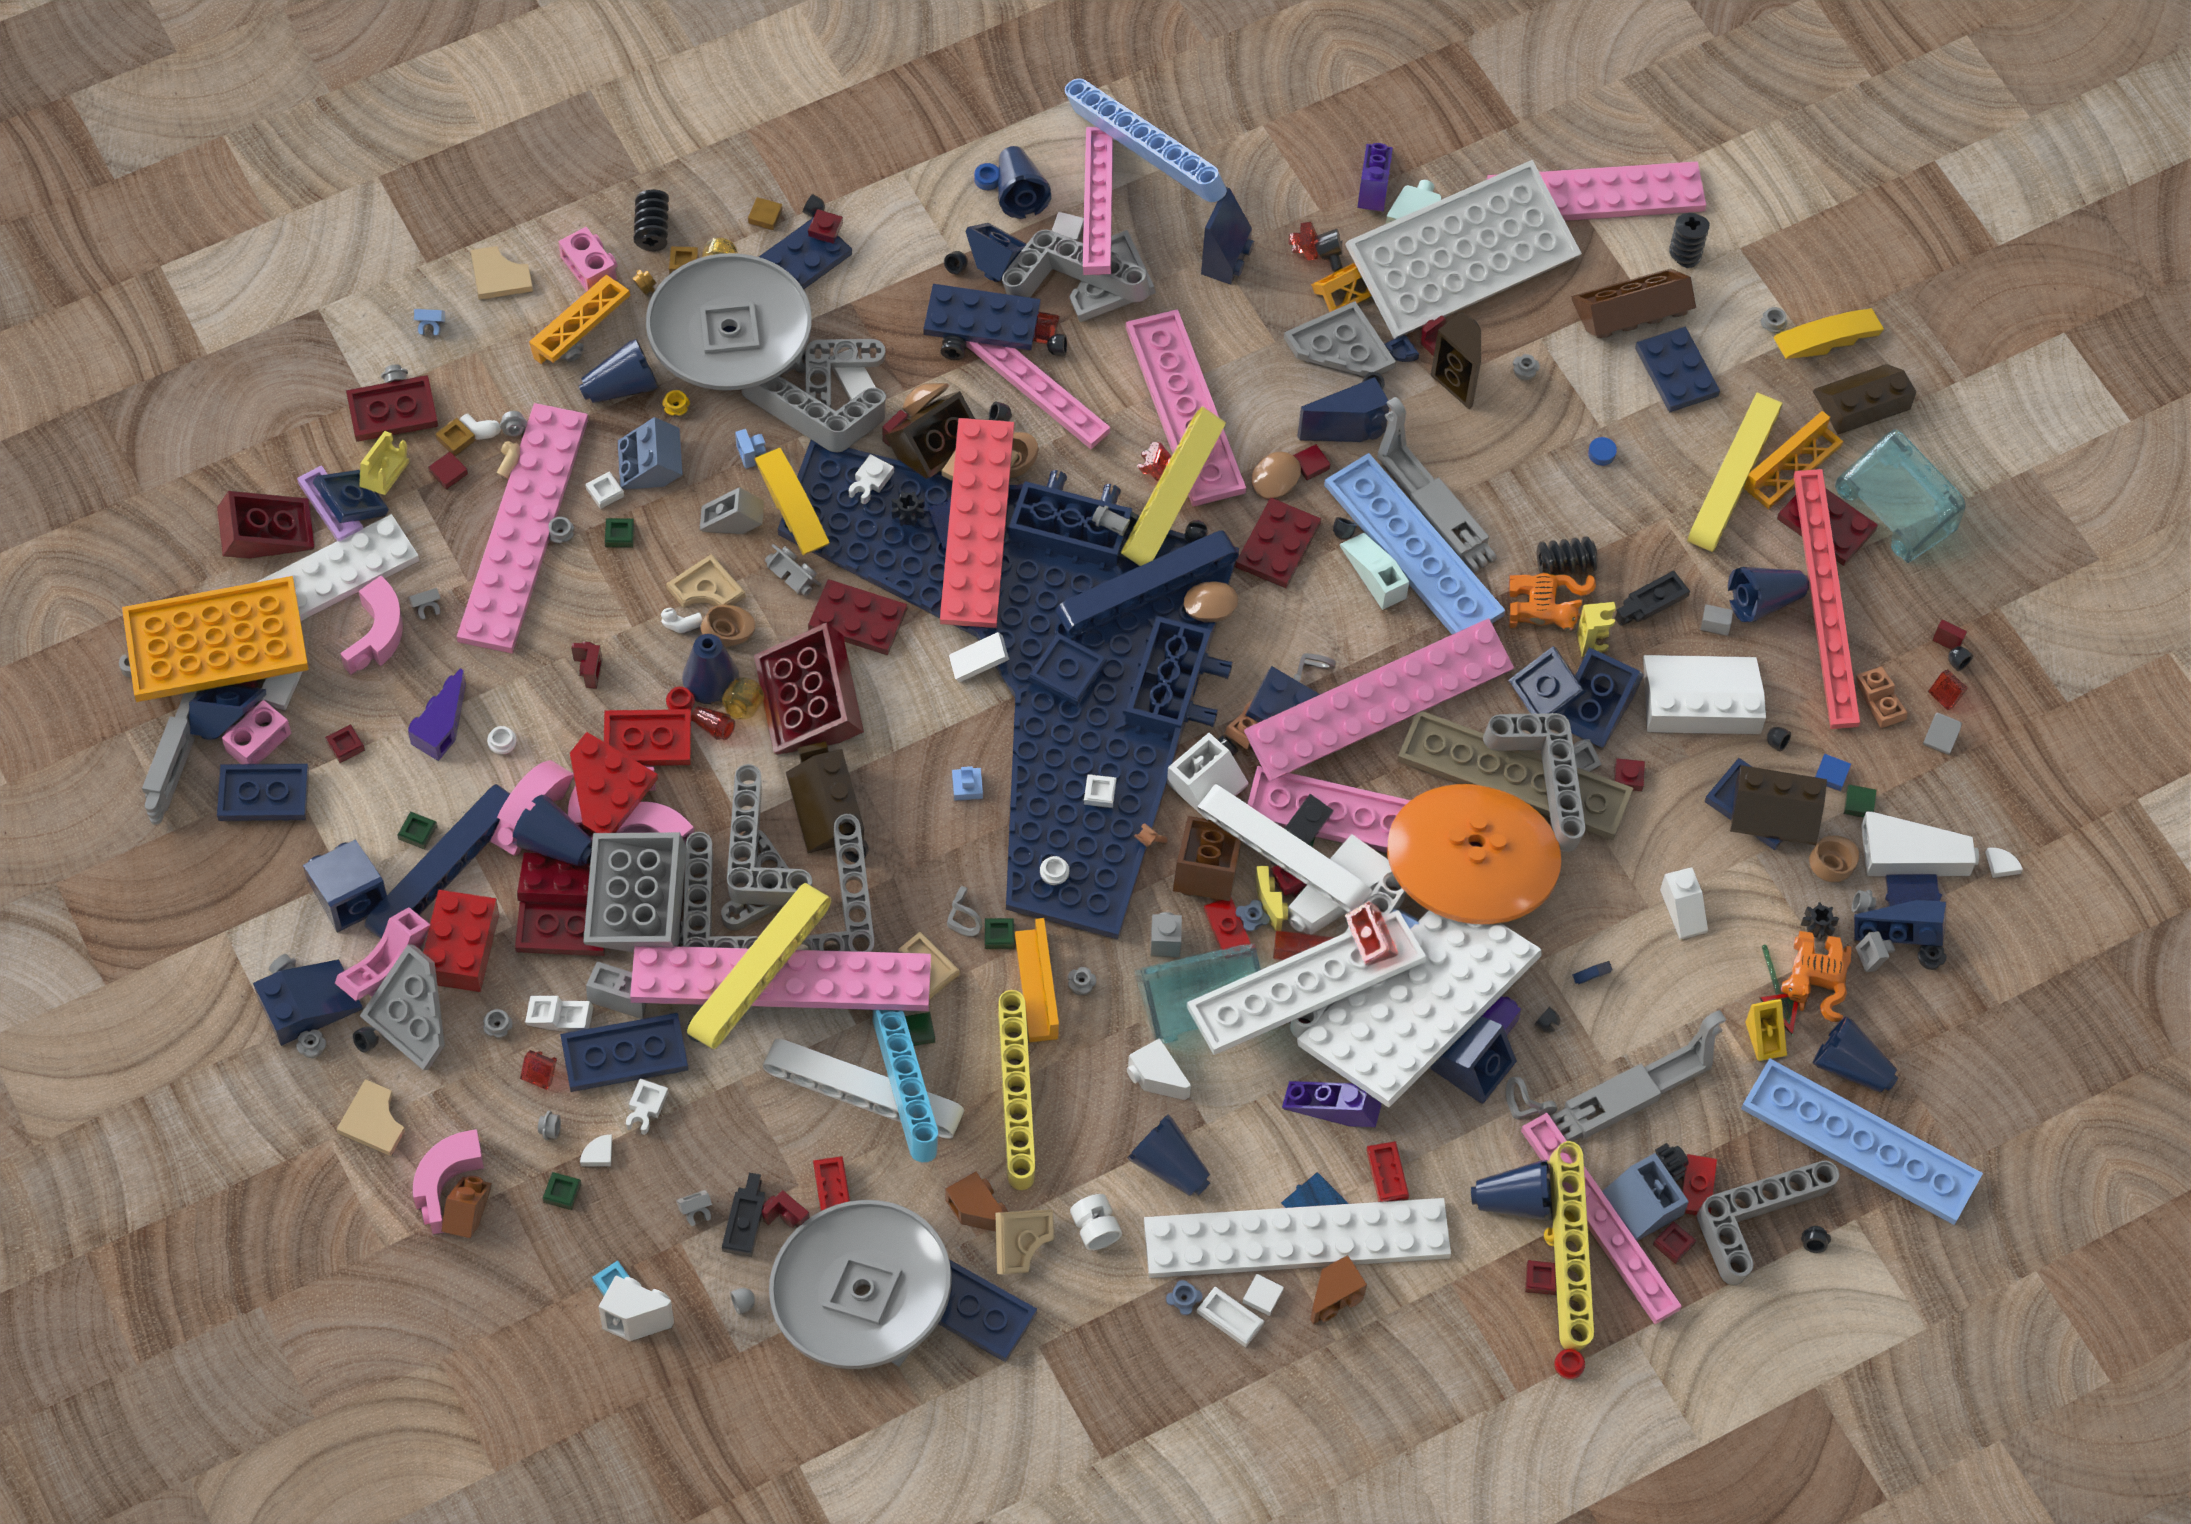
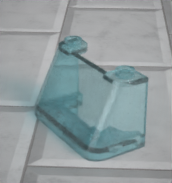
M1893 429L1875 443L1837 478L1834 486L1838 494L1844 499L1853 501L1860 497L1893 532L1891 539L1893 552L1897 556L1902 557L1907 564L1957 531L1966 506L1959 491L1897 429Z
M1255 943L1240 944L1135 969L1136 981L1154 1040L1160 1038L1163 1044L1179 1040L1178 1035L1183 1032L1199 1029L1187 1009V1002L1260 971L1261 968Z

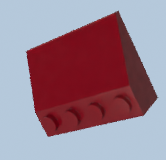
M827 622L754 655L774 754L780 755L796 752L800 747L826 741L827 745L838 744L864 733L843 634Z

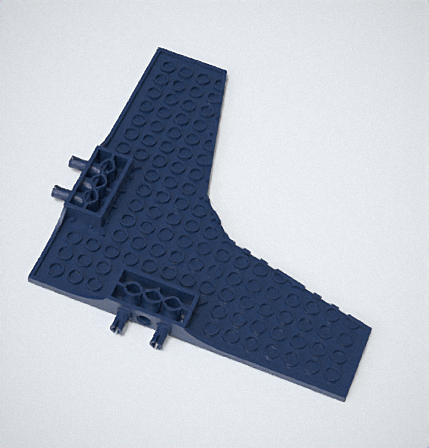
M810 440L797 478L830 542L829 545L812 553L940 618L953 481L942 476V471L926 479L899 460L852 448H847L842 452H832L815 441ZM871 454L894 466V474L880 492L872 489L870 491V500L866 504H862L861 496L864 493L857 492L851 498L849 497V488L854 482H858L856 481L855 474ZM1053 470L1050 472L1047 486L1024 481V484L1009 485L997 628L954 626L977 637L979 641L999 632L1003 636L1009 657L1008 661L995 666L1015 698L1006 910L1039 919L1044 918L1046 921L1118 939L1147 849L1134 836L1143 830L1141 826L1144 823L1152 829L1154 827L1167 785L1168 767L1174 763L1185 724L1193 721L1214 727L1218 709L1194 704L1193 699L1200 676L1207 673L1229 679L1233 665L1232 661L1208 656L1217 622H1203L1189 616L1184 607V598L1188 590L1204 582H1221L1229 585L1236 561L1217 572L1082 634L1069 636L1055 613L1058 605L1067 599L1140 567L1121 554L1140 516L1132 512V508L1116 505L1121 493V489L1118 486L1114 485L1111 493V484L1104 485L1101 499L1097 500L1062 491L1068 477L1060 471L1057 480L1058 470ZM901 491L904 493L915 491L918 500L924 499L925 508L923 510L925 517L924 519L918 518L915 526L905 524L900 526L898 518L892 519L891 510L893 508L891 500L898 499ZM1098 506H1108V510L1130 520L1123 536L1102 525L1096 526V522L1092 521V518ZM782 516L778 527V535L798 545ZM1169 530L1153 560L1190 544L1185 539V534ZM1057 633L1107 658L1106 665L1078 706L1034 684L1028 678ZM1088 775L1116 778L1113 808L1084 805ZM1052 856L1062 858L1069 866L1067 880L1059 885L1046 883L1040 875L1041 864Z

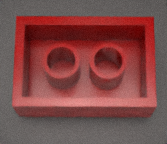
M438 890L423 951L426 956L435 962L437 986L481 992L499 918L496 898Z

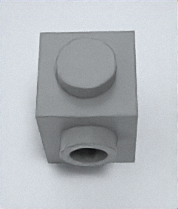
M1170 912L1152 914L1150 956L1180 957L1182 915H1174Z

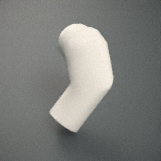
M465 414L460 418V421L475 434L476 440L493 438L501 431L499 422L495 420L476 422L469 414Z
M666 608L661 613V622L664 627L678 633H685L701 627L703 620L700 613L683 618L678 616L673 608Z

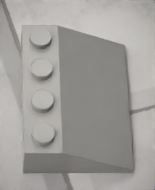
M680 832L593 833L584 931L585 945L633 953L635 946L679 947L687 847Z

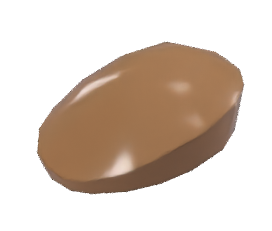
M924 383L914 388L907 395L902 409L911 417L914 416L929 402L945 392L949 384Z
M1017 432L1013 435L1012 450L1018 452V458L1011 467L1010 478H1016L1026 473L1035 463L1038 456L1039 447L1036 439L1024 432Z
M1282 451L1274 452L1264 457L1257 464L1252 474V486L1255 492L1265 499H1270V497L1278 499L1292 491L1301 475L1299 461L1293 455Z
M1204 582L1195 585L1188 590L1184 598V607L1189 616L1203 622L1223 621L1232 615L1238 605V595L1234 588L1221 582Z
M733 605L714 606L708 611L701 623L702 634L716 635L726 647L747 641L755 631V621L751 614Z
M1829 835L1823 837L1815 845L1809 856L1812 871L1819 878L1827 882H1841L1849 878L1859 861L1857 846L1842 836Z

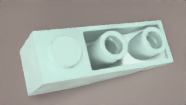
M1362 533L1340 544L1341 549L1382 610L1407 598L1409 580L1397 562L1370 537Z

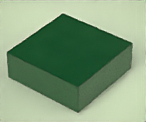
M606 518L605 547L633 548L634 519Z
M1848 784L1843 814L1864 818L1866 812H1874L1877 790Z
M410 811L397 834L398 840L425 850L437 828V821Z
M985 918V949H1014V918Z
M930 1012L905 1016L913 1046L936 1043Z
M552 1172L542 1198L543 1203L572 1210L582 1184L581 1180Z

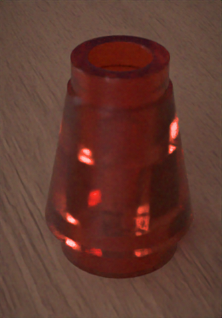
M698 706L691 715V721L716 740H727L734 731L735 720L731 718L730 714Z

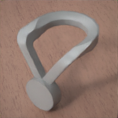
M1305 653L1300 659L1298 671L1294 675V679L1300 682L1304 664L1322 669H1334L1336 661L1326 656Z
M961 886L952 902L953 908L949 914L947 926L962 935L975 936L982 928V920L975 911L961 905L968 892V888ZM957 910L971 916L975 920L976 927L966 928L954 921L953 918Z
M1511 1077L1508 1080L1506 1099L1513 1118L1521 1119L1539 1113L1540 1116L1545 1113L1551 1115L1557 1111L1554 1101L1538 1103L1530 1100L1526 1085L1521 1077ZM1516 1083L1521 1089L1525 1103L1532 1107L1531 1109L1519 1111L1514 1099V1086Z

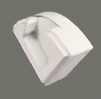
M1987 848L1985 853L1993 878L2021 874L2022 866L2011 853L1999 848Z
M612 1134L600 1136L585 1147L581 1155V1166H611Z

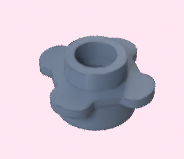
M1252 900L1249 905L1238 906L1236 909V916L1240 917L1243 928L1246 931L1257 930L1262 925L1269 923L1270 917L1264 913L1262 903L1259 900Z
M1185 1280L1178 1281L1173 1292L1166 1296L1167 1304L1177 1307L1182 1315H1190L1192 1307L1202 1300L1201 1291L1196 1290L1193 1285ZM1182 1296H1186L1187 1299H1186V1300H1182L1181 1297H1182Z

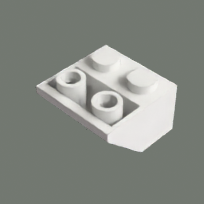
M1210 733L1205 735L1168 767L1167 784L1207 820L1209 819L1197 809V806L1215 784L1235 797L1248 786V781L1231 752Z
M615 1276L599 1305L602 1328L628 1341L669 1329L674 1324L669 1297L662 1291L656 1289L650 1291L641 1287L638 1281L630 1277L623 1279Z

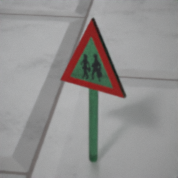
M1764 944L1762 945V951L1776 995L1760 997L1759 999L1762 1002L1777 999L1782 1001L1784 1027L1793 1035L1798 1002L1790 1000L1787 994H1782L1768 947Z

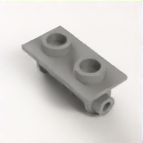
M772 545L777 552L775 554L771 553L766 557L767 568L771 569L781 579L790 572L791 575L786 579L785 583L794 589L798 595H809L812 591L811 585L813 582L819 586L821 585L814 578L817 573L806 563L800 566L794 560L798 556L789 548L784 546L781 550L776 545Z

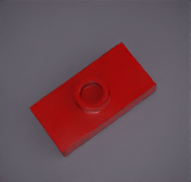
M1232 897L1230 901L1220 900L1204 905L1205 914L1224 959L1252 950V945L1243 928L1240 917L1236 916V907Z
M1396 1141L1367 1146L1366 1153L1378 1202L1409 1200V1192Z
M1687 1154L1689 1164L1685 1167L1686 1171L1684 1172L1685 1176L1682 1186V1192L1689 1201L1685 1214L1697 1215L1702 1204L1708 1197L1713 1195L1717 1159Z
M843 1156L813 1160L820 1211L841 1203L850 1202Z

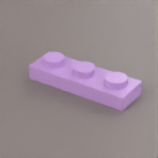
M321 465L298 477L297 480L299 486L307 498H309L334 538L339 542L362 530L363 526L359 520L339 523L313 484L316 476L327 474Z

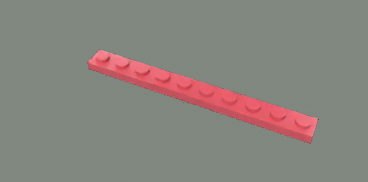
M1823 470L1795 471L1794 483L1830 729L1859 727L1860 719Z

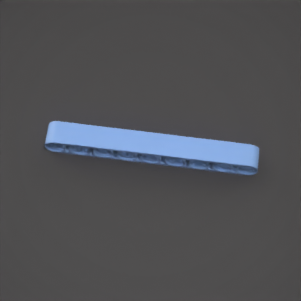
M1075 79L1066 85L1065 94L1073 110L1078 115L1204 200L1216 202L1226 195V186L1215 166L1086 80Z

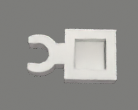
M870 454L855 474L856 481L858 482H854L850 486L849 497L853 498L857 492H863L861 503L866 504L871 497L870 491L873 489L880 492L894 474V466Z
M643 1079L639 1080L629 1103V1109L635 1112L631 1113L626 1119L628 1130H631L633 1123L639 1121L643 1123L641 1134H647L650 1128L648 1118L651 1116L658 1119L668 1095L667 1087Z

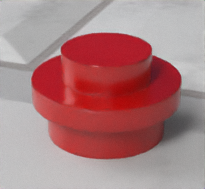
M681 686L673 688L666 697L668 709L692 710L695 704L694 695L687 688Z
M1564 1349L1557 1354L1554 1367L1561 1377L1575 1379L1583 1373L1585 1359L1580 1352L1574 1349Z

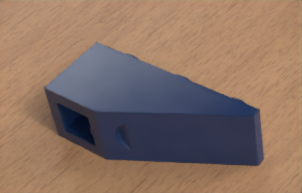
M1914 900L1855 914L1854 940L1862 941L1869 932H1879L1883 941L1891 940L1892 943L1943 946L1946 928V902Z

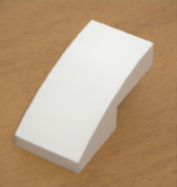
M530 996L525 1023L537 1028L564 1032L585 1030L590 1028L594 1006L590 1001H562L559 996Z

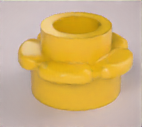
M672 390L666 394L662 405L665 407L664 411L668 415L681 416L687 412L690 401L682 391Z

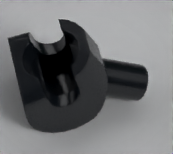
M1338 229L1316 236L1314 238V245L1319 256L1324 260H1330L1333 272L1342 269L1343 266L1339 256L1342 255V241H1340Z

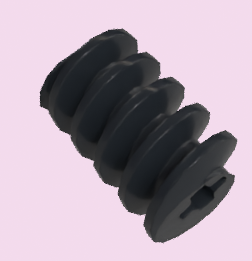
M656 189L646 190L639 193L635 198L634 243L646 251H660L668 244L666 239L668 237L667 220L669 216L667 212L669 210V195L664 191Z
M1689 212L1678 216L1669 246L1671 257L1685 268L1695 267L1701 261L1710 222L1705 217L1696 213Z
M1584 536L1581 543L1578 538H1572L1570 544L1566 539L1560 540L1559 545L1555 540H1551L1548 546L1544 541L1538 543L1536 554L1540 574L1543 573V569H1547L1548 574L1553 575L1554 568H1558L1560 575H1564L1565 566H1568L1571 574H1574L1576 565L1580 566L1582 572H1586L1587 564L1591 565L1593 571L1597 570L1596 545L1588 536Z

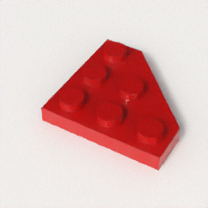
M587 731L570 751L583 829L592 835L593 833H616L656 783L658 774Z

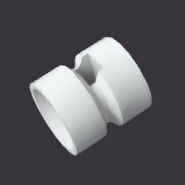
M1095 1194L1088 1196L1071 1207L1070 1213L1076 1226L1082 1228L1080 1236L1087 1250L1102 1249L1113 1244L1122 1236V1231L1116 1218L1110 1216L1112 1208L1106 1195Z

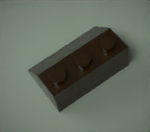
M1460 312L1438 330L1431 376L1466 408L1470 409L1473 407L1481 365V328L1473 318H1469L1463 312Z
M1885 364L1815 388L1813 393L1824 412L1830 417L1829 421L1837 435L1911 410L1916 390L1904 370Z
M958 391L939 398L885 434V437L898 460L928 479L945 467L956 450L959 418L975 419L962 393Z
M842 749L815 755L786 772L807 853L835 847L834 823L839 816L844 814H851L859 820L861 835L864 840L865 829ZM843 823L838 828L839 832L844 836L852 835L855 832V827L850 823Z
M1741 765L1735 785L1730 832L1816 845L1825 805L1827 779Z

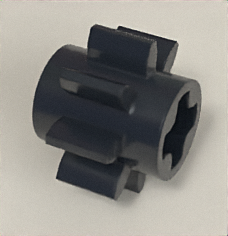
M901 491L898 499L891 500L893 508L891 510L892 519L898 518L900 526L904 524L915 526L918 518L924 519L923 508H925L924 499L918 500L915 491L912 493Z
M1818 902L1814 909L1809 906L1806 908L1801 926H1806L1807 932L1813 933V936L1821 941L1822 937L1826 934L1833 936L1835 932L1834 926H1837L1839 918L1833 917V907L1828 908L1822 905L1821 902Z
M1665 1143L1655 1149L1656 1155L1674 1181L1685 1176V1167L1689 1164V1161L1681 1147H1669Z

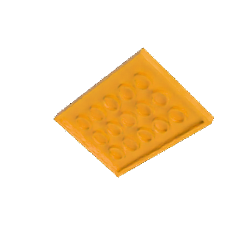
M293 576L122 607L136 702L309 670Z

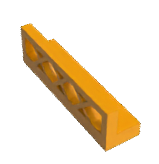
M1355 262L1311 284L1315 294L1323 295L1329 312L1354 301L1359 303L1372 296L1368 288L1362 293L1354 291L1357 279L1362 277ZM1338 289L1346 291L1343 303L1336 306L1331 293Z
M605 275L529 341L533 358L540 364L547 359L554 363L630 297V291L608 275Z
M1823 411L1815 416L1748 474L1744 489L1767 509H1770L1795 487L1794 478L1791 480L1779 479V472L1781 470H1794V472L1798 470H1815L1843 445L1844 441L1827 428L1830 417ZM1824 436L1832 445L1828 448H1816V440ZM1800 454H1812L1813 461L1810 464L1798 463V456ZM1763 486H1775L1776 493L1771 498H1768L1759 489Z
M1044 918L1035 919V929L1015 931V944L1022 995L1025 999L1029 1042L1056 1040L1059 1034V1021Z

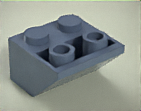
M654 417L618 440L620 487L622 489L664 487L683 475L680 428Z
M1656 1153L1630 1166L1602 1191L1636 1241L1682 1217L1689 1202Z

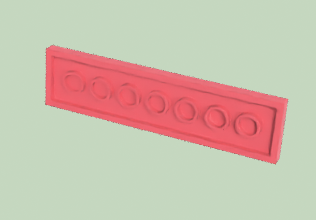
M959 418L940 624L997 628L1014 422Z

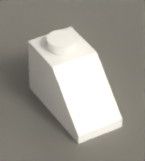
M1693 868L1665 874L1660 891L1679 939L1682 940L1707 933L1708 927L1703 894Z
M1160 1038L1129 1055L1127 1073L1134 1083L1138 1082L1144 1091L1182 1100L1190 1097V1083Z

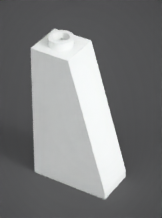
M1866 812L1861 824L1867 876H1970L1974 866L1979 863L1978 848H1974L1973 837L1875 812Z
M1352 834L1330 858V860L1366 883L1372 891L1383 875L1391 871L1387 858ZM1307 885L1289 905L1288 921L1295 930L1303 931L1311 936L1347 913V911Z

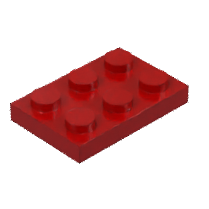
M691 709L604 710V742L644 766L691 765Z

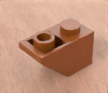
M977 1171L945 1188V1201L962 1225L996 1232V1213L1008 1212L1002 1202L997 1203L993 1197L994 1191L986 1178L981 1179Z
M477 1176L462 1177L446 1198L441 1232L471 1238L480 1225L492 1183L485 1182Z
M1348 1255L1322 1269L1310 1318L1313 1324L1321 1320L1327 1322L1338 1314V1310L1347 1305L1349 1308L1354 1307L1364 1299L1367 1283Z

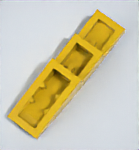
M1870 308L1815 320L1776 334L1774 340L1785 359L1826 355L1833 347L1854 345L1858 338L1879 336L1884 328L1873 309Z
M781 448L756 457L754 460L777 510L780 509L802 555L804 556L829 545L830 542Z

